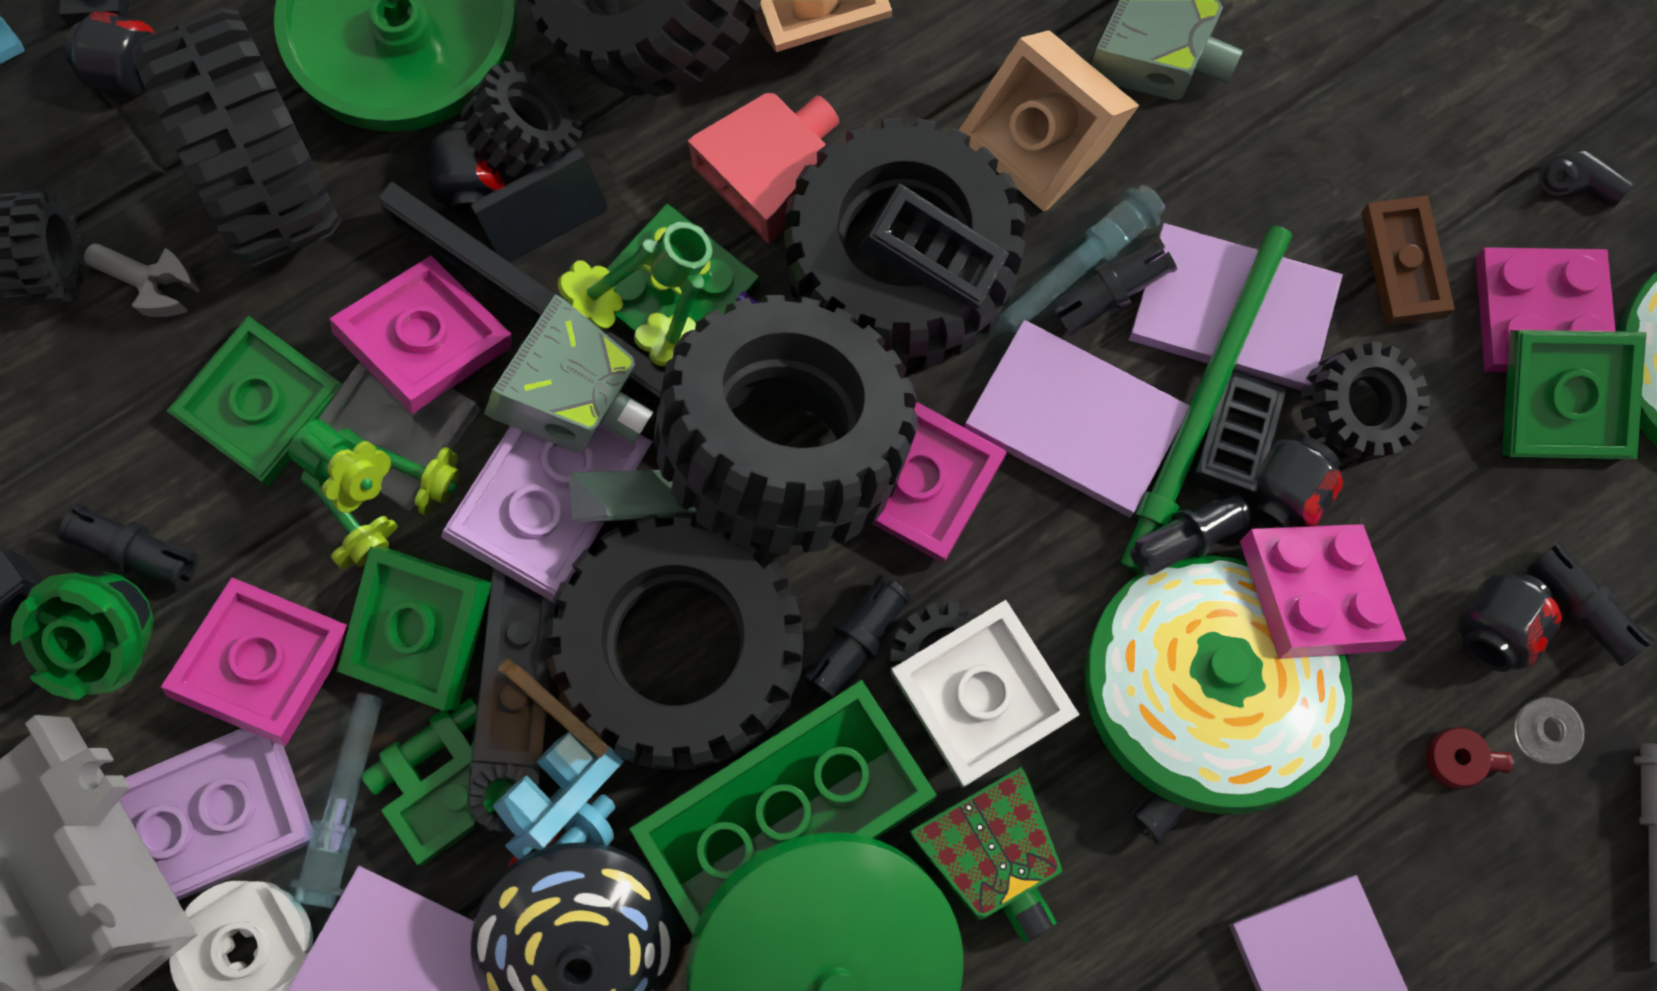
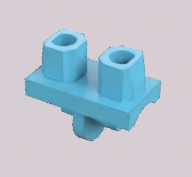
M570 732L559 738L537 761L545 772L560 786L553 796L549 799L528 776H525L516 782L493 805L507 827L515 834L505 847L520 860L533 848L537 850L544 848L563 827L566 833L556 842V845L571 842H588L608 846L614 837L606 818L615 809V804L609 797L603 794L591 805L586 802L624 761L614 754V750L611 747L595 755L587 745Z

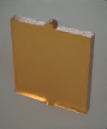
M506 658L498 667V670L596 757L601 758L610 748L517 664Z

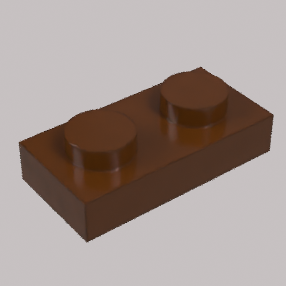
M1429 196L1367 203L1361 212L1386 326L1447 318L1455 308Z

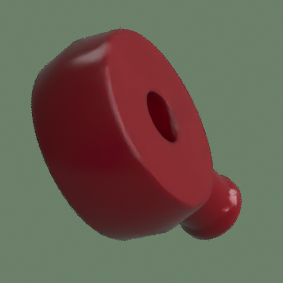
M1449 727L1439 731L1429 742L1425 754L1426 765L1433 778L1444 786L1458 790L1469 789L1478 785L1487 776L1489 771L1508 774L1513 768V757L1510 752L1490 751L1486 741L1479 734L1462 727ZM1455 752L1460 754L1462 758L1461 764L1456 762Z

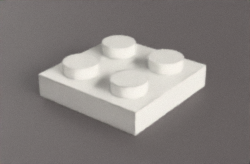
M1006 600L891 670L892 676L962 788L1079 715Z

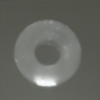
M1546 697L1531 701L1519 711L1515 720V737L1520 748L1527 756L1543 764L1566 762L1576 756L1583 745L1585 736L1583 722L1576 710L1560 699ZM1547 718L1554 720L1559 726L1561 735L1557 742L1550 740L1544 733L1543 726Z

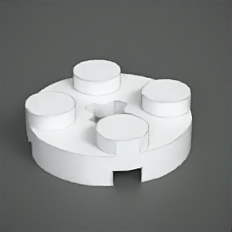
M250 881L221 883L203 892L185 909L184 912L198 936L170 957L169 963L173 981L178 991H288L313 947L312 927L305 910L296 898L275 884ZM238 931L245 937H255L258 948L254 951L255 960L249 966L243 961L231 964L228 960L227 954L235 948L232 936Z

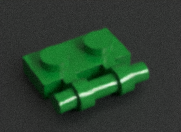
M472 696L459 705L458 710H439L429 718L431 725L403 745L396 741L379 753L381 760L361 773L364 783L375 795L394 782L397 783L403 792V795L381 811L415 863L419 866L426 865L477 828L468 814L466 805L472 743L466 731L474 726L477 704ZM446 746L453 759L423 780L417 766ZM497 781L485 788L484 795L482 796L484 799L483 805L487 808L489 814L495 815L498 813L493 805L513 786L512 784Z

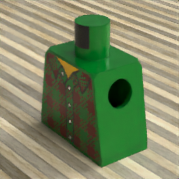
M1022 767L908 833L913 845L976 921L982 920L1002 908L1022 943L1031 940L1057 924L1037 887L1060 874L1062 868L1027 775Z

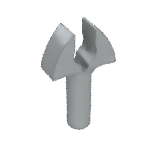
M97 243L90 245L85 251L84 262L86 265L137 287L139 295L132 306L142 315L168 317L188 312L179 301L162 295L161 290L157 288L158 284L167 285L172 282H179L185 287L199 292V287L191 272L168 249H164L157 263L148 266Z

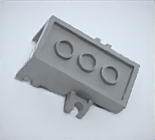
M34 715L25 723L31 735L0 759V991H129L198 936L119 802L130 786L124 776H104L100 769L102 764L114 760L108 749L88 748L70 717Z

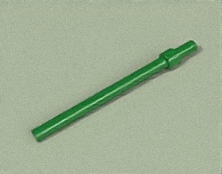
M1274 225L1269 226L1151 492L1144 493L1134 514V517L1139 521L1119 563L1130 571L1141 573L1138 564L1132 561L1130 554L1131 549L1135 547L1136 541L1171 523L1173 515L1180 508L1175 503L1176 498L1292 238V233L1285 228Z

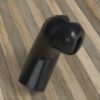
M1588 151L1553 157L1545 162L1539 171L1540 185L1547 193L1567 195L1590 191L1612 207H1615L1634 185L1632 180Z

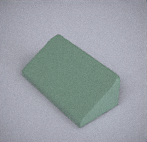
M660 470L574 472L569 477L572 520H576V523L631 521L654 514L657 519H669L674 517L675 512L694 513L697 516L698 510L694 507L685 510L680 506L670 493L672 482H667L661 476Z

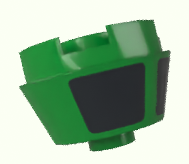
M80 572L49 576L34 586L26 600L21 602L12 619L11 644L14 646L21 642L26 658L36 670L34 674L29 676L33 682L53 695L79 700L86 694L112 693L131 681L143 660L152 637L154 618L149 602L139 588L120 575L108 572Z

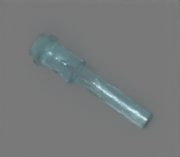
M1144 184L1140 185L1137 189H1126L1122 194L1123 201L1096 225L1085 231L1087 240L1000 315L1004 324L1013 333H1017L1024 320L1030 322L1050 304L1049 302L1060 296L1102 258L1109 261L1112 260L1121 249L1146 228L1155 229L1161 223L1160 216L1165 213V206L1160 197Z
M357 693L323 819L322 821L313 820V830L299 880L292 879L290 884L291 887L296 888L294 902L334 909L337 896L341 897L344 892L339 887L352 838L357 830L349 827L362 778L361 773L364 771L383 700L380 697L365 693Z

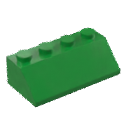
M861 680L630 828V831L693 934L706 905L719 887L731 874L757 854L776 844L810 834L828 832L850 833L877 839L931 804L937 795Z

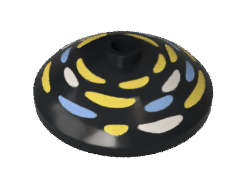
M571 842L557 844L533 852L507 868L490 886L481 900L473 922L471 934L472 968L481 991H665L675 972L679 958L681 939L679 919L675 904L657 874L635 856L615 847L598 843ZM577 958L585 959L590 963L587 968L581 971H572L566 967V964Z

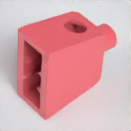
M765 93L691 137L688 143L694 169L770 244L786 227L785 211L788 198L796 194L795 181L806 165L811 164L817 168V151L826 145L821 139L839 124V118L832 106L819 95H816L794 113L776 94Z

